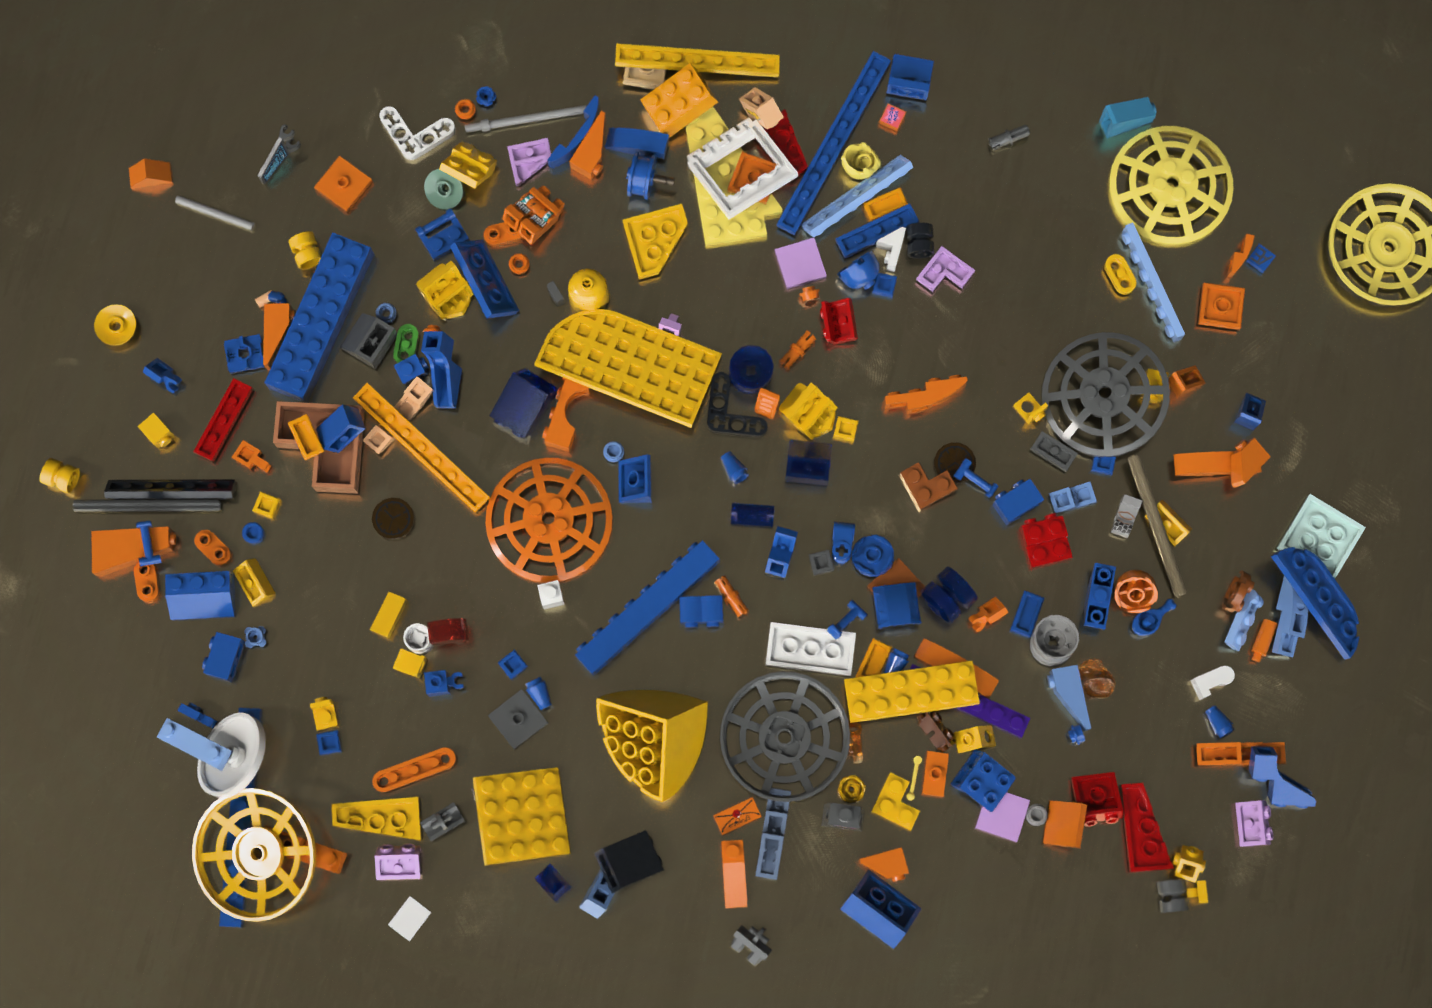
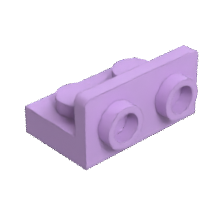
M1261 800L1235 803L1240 847L1271 845L1273 829L1269 827L1268 818H1271V809L1267 802Z
M409 843L403 846L384 844L377 847L375 853L376 880L420 879L421 846Z

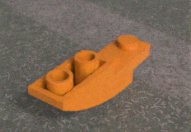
M953 375L945 380L931 378L928 382H925L924 391L918 388L911 389L909 393L900 394L899 391L888 393V396L884 397V407L889 409L906 406L907 414L924 411L940 405L956 395L966 386L968 379L967 377H961V375Z
M282 831L279 838L283 843V847L293 846L290 834ZM298 837L300 846H309L307 839ZM315 842V866L340 874L347 853ZM301 855V861L310 864V855Z

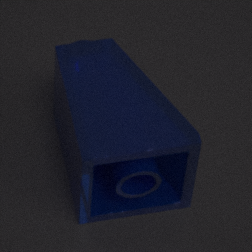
M526 368L513 372L490 417L495 419L494 422L499 426L510 428L515 436L526 438L533 433L556 398L558 388Z

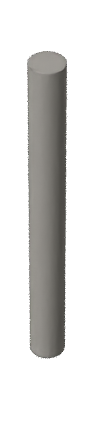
M177 195L175 199L177 204L249 230L254 229V222Z

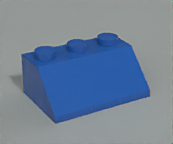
M232 572L165 574V596L170 620L235 617V575Z
M869 869L841 907L843 912L893 949L905 936L922 909Z

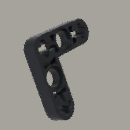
M724 372L716 373L711 382L707 416L708 429L717 434L753 438L763 437L768 430L767 422L763 418L727 414L731 385L730 377ZM720 378H724V382H727V384H723L722 392H727L726 394L718 392L719 384L715 381H719ZM717 397L723 398L725 401L724 406L721 408L713 405V400ZM715 418H719V422L726 423V419H729L728 430L725 429L723 424H719L718 428H714V424L710 422H713ZM735 420H740L743 423V428L739 431L731 427L732 422ZM746 421H750L749 426H756L757 423H761V427H764V429H760V432L757 433L755 428H749V432H745L747 428Z

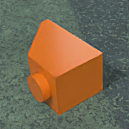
M1255 438L1240 441L1235 446L1236 450L1231 455V484L1234 488L1245 484L1271 457Z
M902 847L859 859L860 865L886 880L892 878V882L905 879L904 875L909 873Z

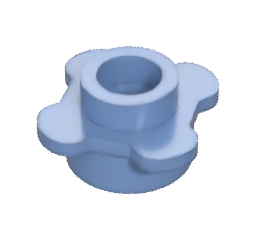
M263 626L245 629L246 647H264L267 641L264 637L266 629Z

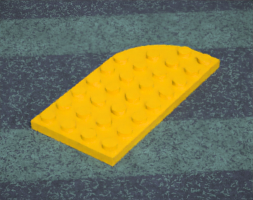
M594 309L570 315L555 325L546 336L534 366L692 428L722 353L618 312Z

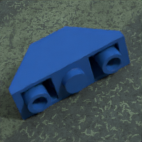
M1094 563L1084 604L1083 626L1105 630L1116 571L1115 566Z

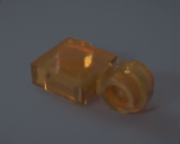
M849 721V729L855 727L857 730H850L852 743H850L848 754L853 756V764L862 763V725L859 722L850 723Z

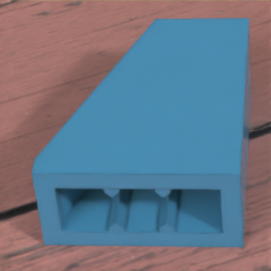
M1148 97L1105 106L1099 122L1108 139L1152 123L1157 110L1154 103H1151Z

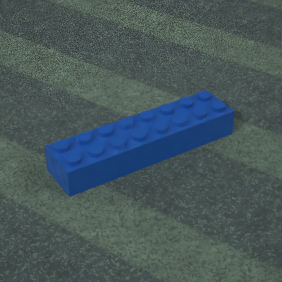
M332 232L264 382L269 389L303 403H308L374 257L371 247Z

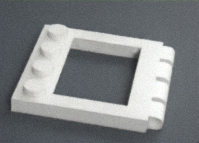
M750 118L737 124L739 131L732 127L719 135L722 140L721 142L715 138L703 145L702 148L705 152L697 149L687 155L689 160L687 162L688 167L728 219L733 218L798 177V172L757 120L752 121ZM756 138L777 166L768 174L764 173L759 176L758 180L752 184H746L740 188V191L736 194L726 197L706 171V168Z

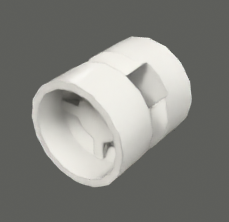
M419 623L412 624L404 632V643L413 653L418 655L427 654L434 647V635L425 625Z

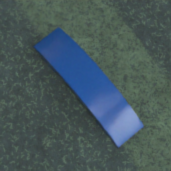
M596 95L583 111L586 122L569 145L565 148L559 144L547 159L550 168L553 169L570 160L599 115V97Z

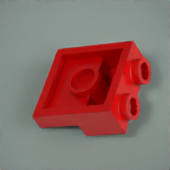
M1057 513L1044 516L1045 520L1037 521L1036 518L1024 521L1025 525H1021L1019 528L1031 569L1073 558L1063 515L1057 516Z
M1115 772L1071 777L1075 803L1087 805L1085 826H1094L1097 824V821L1105 820L1106 823L1113 824L1122 818L1123 807Z

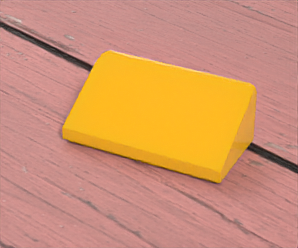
M1161 500L1157 504V508L1167 537L1176 546L1192 531V528L1164 500Z
M256 558L245 560L233 570L252 607L275 594Z
M388 592L370 630L389 639L408 600Z

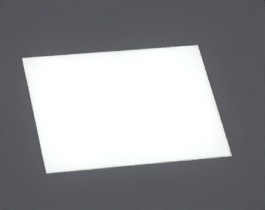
M409 896L388 925L410 941L431 912Z

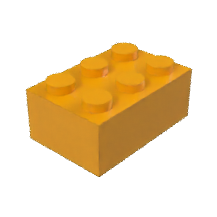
M691 63L640 99L660 132L669 134V138L718 103L699 71Z

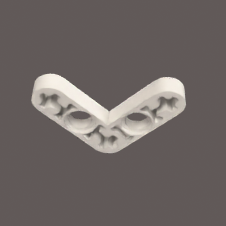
M385 107L380 112L382 124L403 156L408 160H415L450 139L456 131L454 122L451 119L442 118L413 136L395 108ZM386 114L393 115L392 117L396 124L392 125L390 120L386 119ZM442 126H449L450 131L446 132ZM397 129H404L406 134L402 138H397L395 131ZM435 129H437V132L440 134L439 138L437 137V134L434 131ZM427 134L434 136V140L430 144L423 142V138ZM407 141L414 148V153L408 152L405 144Z

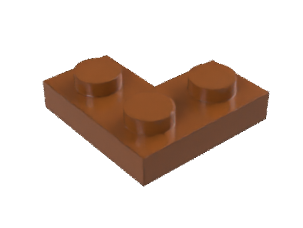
M919 462L900 472L921 510L958 490L948 470L929 480Z

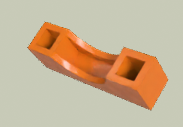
M562 377V380L565 381L563 387L558 388L556 394L558 402L556 407H552L549 419H551L549 427H545L542 438L545 439L546 446L570 453L576 436V430L567 421L566 410L575 398L589 395L591 388Z

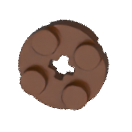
M1243 570L1239 572L1241 574L1240 578L1237 576L1233 578L1224 596L1228 600L1227 604H1222V608L1231 613L1241 611L1245 601L1243 599L1246 593H1250L1255 584L1251 580V574Z

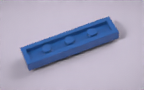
M909 203L836 238L835 241L844 258H847L875 245L877 240L901 227L906 228L910 224L919 223V219Z

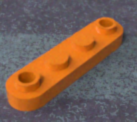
M444 747L386 768L374 775L373 786L377 791L386 793L446 771L455 765L457 760L456 754L450 748ZM444 755H448L450 758L447 763L442 762ZM383 778L388 779V784L386 786L381 785V780Z

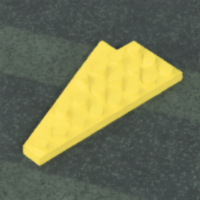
M711 107L685 126L689 152L692 153L697 149L705 152L702 148L703 145L715 138L721 142L722 140L719 135L729 130L714 107ZM741 147L706 168V171L726 197L735 194L728 191V186L740 155L744 152ZM694 175L705 246L767 237L764 217L783 213L781 206L771 193L767 205L757 202L733 218L728 219Z

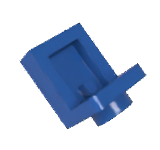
M417 354L393 365L404 385L413 381L416 377L429 374L427 368H429L427 361L424 357L420 358Z

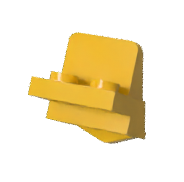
M449 261L446 265L439 264L416 283L430 307L441 320L463 316L471 302V296L474 295L468 282L462 277L452 261Z
M798 383L779 406V411L799 431L813 440L814 437L824 435L833 429L836 416L835 411L838 407L813 383H810L808 386Z

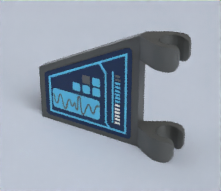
M286 124L281 126L279 138L257 175L264 185L286 157L301 147L300 141H297L295 145H291V142L294 140L295 131L292 129L289 134H285V130L288 129Z

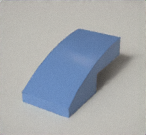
M1091 482L1049 493L1054 511L1057 514L1097 503Z

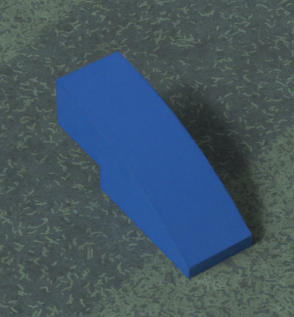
M609 128L605 148L634 155L635 151H638L642 156L657 155V158L664 159L669 143V134L632 128Z

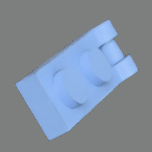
M1253 589L1250 593H1246L1243 599L1245 601L1244 606L1240 612L1236 613L1225 639V643L1236 651H1240L1241 646L1245 644L1248 629L1255 620L1256 610L1261 608L1264 603L1262 597Z

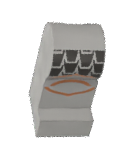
M1126 494L1122 496L1113 520L1111 533L1128 538L1143 500Z

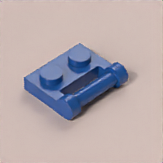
M451 208L446 210L445 214L423 227L418 226L415 228L434 261L452 251L450 246L454 242L470 241ZM448 221L452 222L453 225L431 238H427V233Z

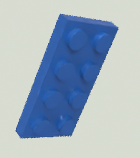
M484 241L454 242L450 248L486 318L515 315L519 309Z

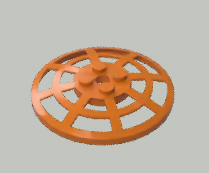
M540 458L517 466L501 479L489 499L485 524L487 536L494 553L504 566L514 574L538 583H548L556 580L565 582L589 570L602 556L610 540L613 516L608 495L602 484L591 472L569 460ZM540 464H561L575 470L569 479L557 475H542ZM532 466L534 478L522 483L514 492L503 487L516 473ZM582 474L588 477L596 486L603 502L590 504L585 492L576 484ZM544 481H555L564 484L558 494L547 493ZM536 484L538 495L530 501L519 496L526 488ZM572 489L580 496L584 505L571 507L566 497ZM499 494L508 499L504 512V525L492 529V510ZM515 503L524 508L523 520L511 523V510ZM605 510V531L600 544L589 538L593 526V512ZM547 513H551L555 517L551 524H546L542 520L543 516ZM586 514V526L582 534L573 528L574 516ZM525 528L531 537L525 548L517 541L513 531ZM507 534L511 544L521 553L515 565L501 552L495 537ZM568 535L578 541L571 549L561 553L559 542ZM539 542L550 544L553 555L542 556L532 552ZM583 545L594 551V554L583 565L566 573L563 560L577 553ZM528 559L544 563L555 562L558 575H537L524 571L523 568Z

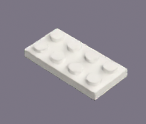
M771 622L765 666L851 676L856 633L842 631V636L836 640L827 632L828 629Z

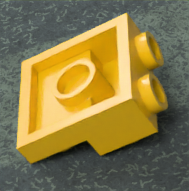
M462 141L453 148L451 155L441 162L439 169L476 188L493 174L498 160L494 159L489 153L479 151L473 144Z

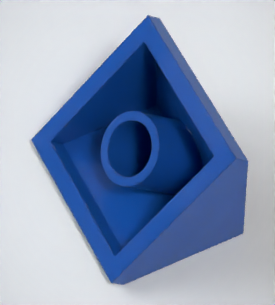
M646 454L618 461L619 503H652L651 456Z

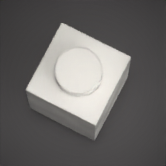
M558 580L537 585L544 609L565 605Z

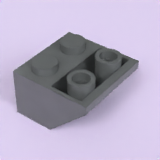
M362 313L340 346V349L376 369L396 339L397 332L395 328L382 320Z

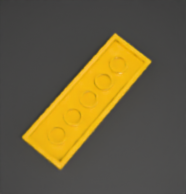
M973 661L844 679L850 723L980 704Z

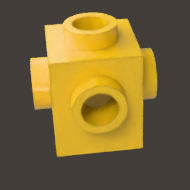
M1182 844L1180 852H1175L1172 864L1176 865L1174 876L1196 883L1199 872L1203 873L1205 869L1204 851L1194 846Z

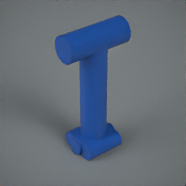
M965 458L954 474V477L958 480H961L963 476L967 477L985 490L987 497H992L999 486L996 483H988L971 471L969 467L972 462Z
M150 520L136 523V527L141 531L145 557L139 558L140 566L162 563L161 556L153 554L149 527L152 526Z
M851 600L847 605L851 611L836 625L832 624L828 627L827 632L836 640L842 636V630L857 616L863 620L868 615L854 600Z

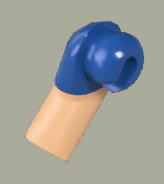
M268 291L255 299L260 308L270 302L287 303L285 295L277 291Z

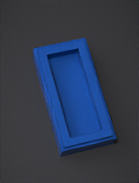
M1024 590L1010 631L1031 638L1045 598Z

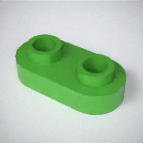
M405 324L397 332L393 353L397 363L405 360L401 358L404 353H407L408 357L416 354L419 332L415 326ZM408 333L412 334L411 339H406L405 336Z

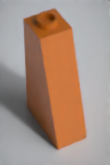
M170 527L149 528L154 555L161 556L174 551L173 545H176L177 538L176 533ZM138 528L91 531L92 574L97 577L133 566L139 562V558L145 557L141 531Z

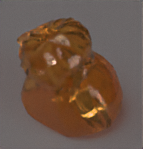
M1089 659L1078 666L1080 677L1083 678V691L1090 698H1106L1114 692L1116 687L1115 679L1103 666V662L1100 659Z

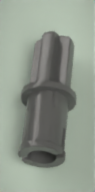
M1027 125L1011 131L1006 129L1004 133L988 138L991 149L994 151L1008 144L1013 145L1014 141L1029 136L1030 130Z

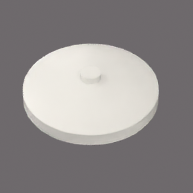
M234 713L227 716L213 728L207 737L211 741L233 751L222 771L198 760L197 773L199 783L206 793L217 798L232 797L241 792L252 781L263 760L266 745L264 728L258 719L246 713Z

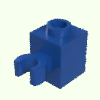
M446 670L424 672L426 694L429 697L451 694L450 687L463 689L464 684L457 685L455 683V679L463 677V674L456 672L449 677V673Z

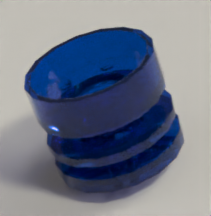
M749 345L741 347L730 360L728 375L731 384L741 393L750 395L759 393L760 388H767L773 375L774 365L772 358L766 350L759 346ZM752 368H754L755 375L750 374L748 376L747 369L751 370Z

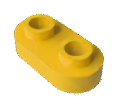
M1118 254L1109 256L1104 268L1113 286L1120 294H1130L1136 287L1135 276L1124 257ZM1116 264L1118 269H1113L1111 265ZM1121 282H1126L1128 287H1123Z

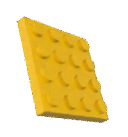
M558 767L473 778L485 866L570 854Z

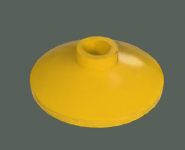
M110 305L98 313L95 318L94 329L97 337L102 342L117 346L126 343L133 337L137 323L130 309L122 305ZM116 324L121 325L119 330H114Z

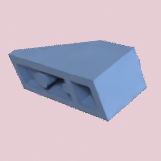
M1078 665L1052 669L1049 672L1050 675L1047 676L1049 688H1053L1054 694L1078 725L1081 726L1082 730H1090L1091 725Z
M601 869L579 906L580 909L597 919L606 911L614 893H611Z

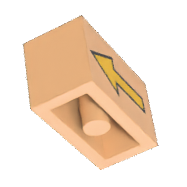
M756 87L739 98L748 117L753 121L757 120L766 129L776 126L778 121L783 118L773 97Z

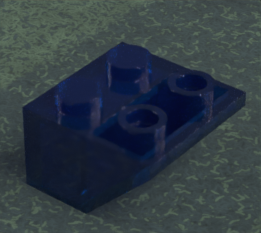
M790 439L785 481L827 486L832 444Z

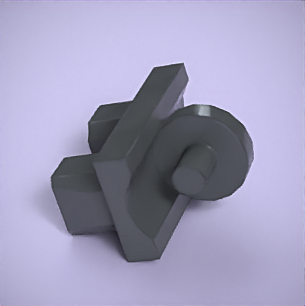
M455 802L421 821L420 824L432 842L462 824L465 820Z
M741 925L733 935L735 938L730 945L737 952H740L745 945L752 950L747 959L754 966L762 961V959L765 961L772 951L766 945L769 939L763 935L766 930L765 927L758 931L753 926L747 930Z

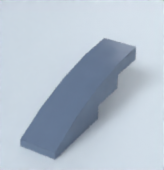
M771 787L769 793L790 796L791 790ZM767 801L755 875L757 877L777 880L789 802Z

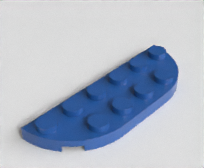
M1289 547L1274 553L1271 556L1344 660L1351 658L1359 642L1356 625L1359 624L1357 613L1353 604L1327 567L1314 553L1306 549L1301 550Z

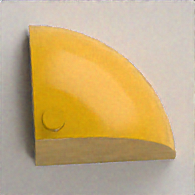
M659 690L620 691L596 698L598 723L602 725L605 735L603 741L618 769L630 782L634 781L641 788L640 791L660 802L671 798L685 784L699 758L706 731L708 701L680 693Z

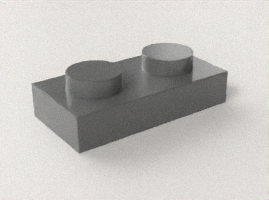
M1043 431L1030 449L1064 472H1067L1078 454Z

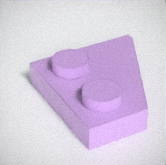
M548 138L507 146L516 186L521 185L548 164L547 159L551 155Z

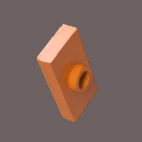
M927 751L922 795L944 797L949 754Z

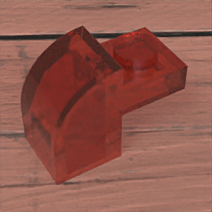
M453 618L427 622L429 643L438 646L450 643L463 645L467 644V640H469L466 619Z

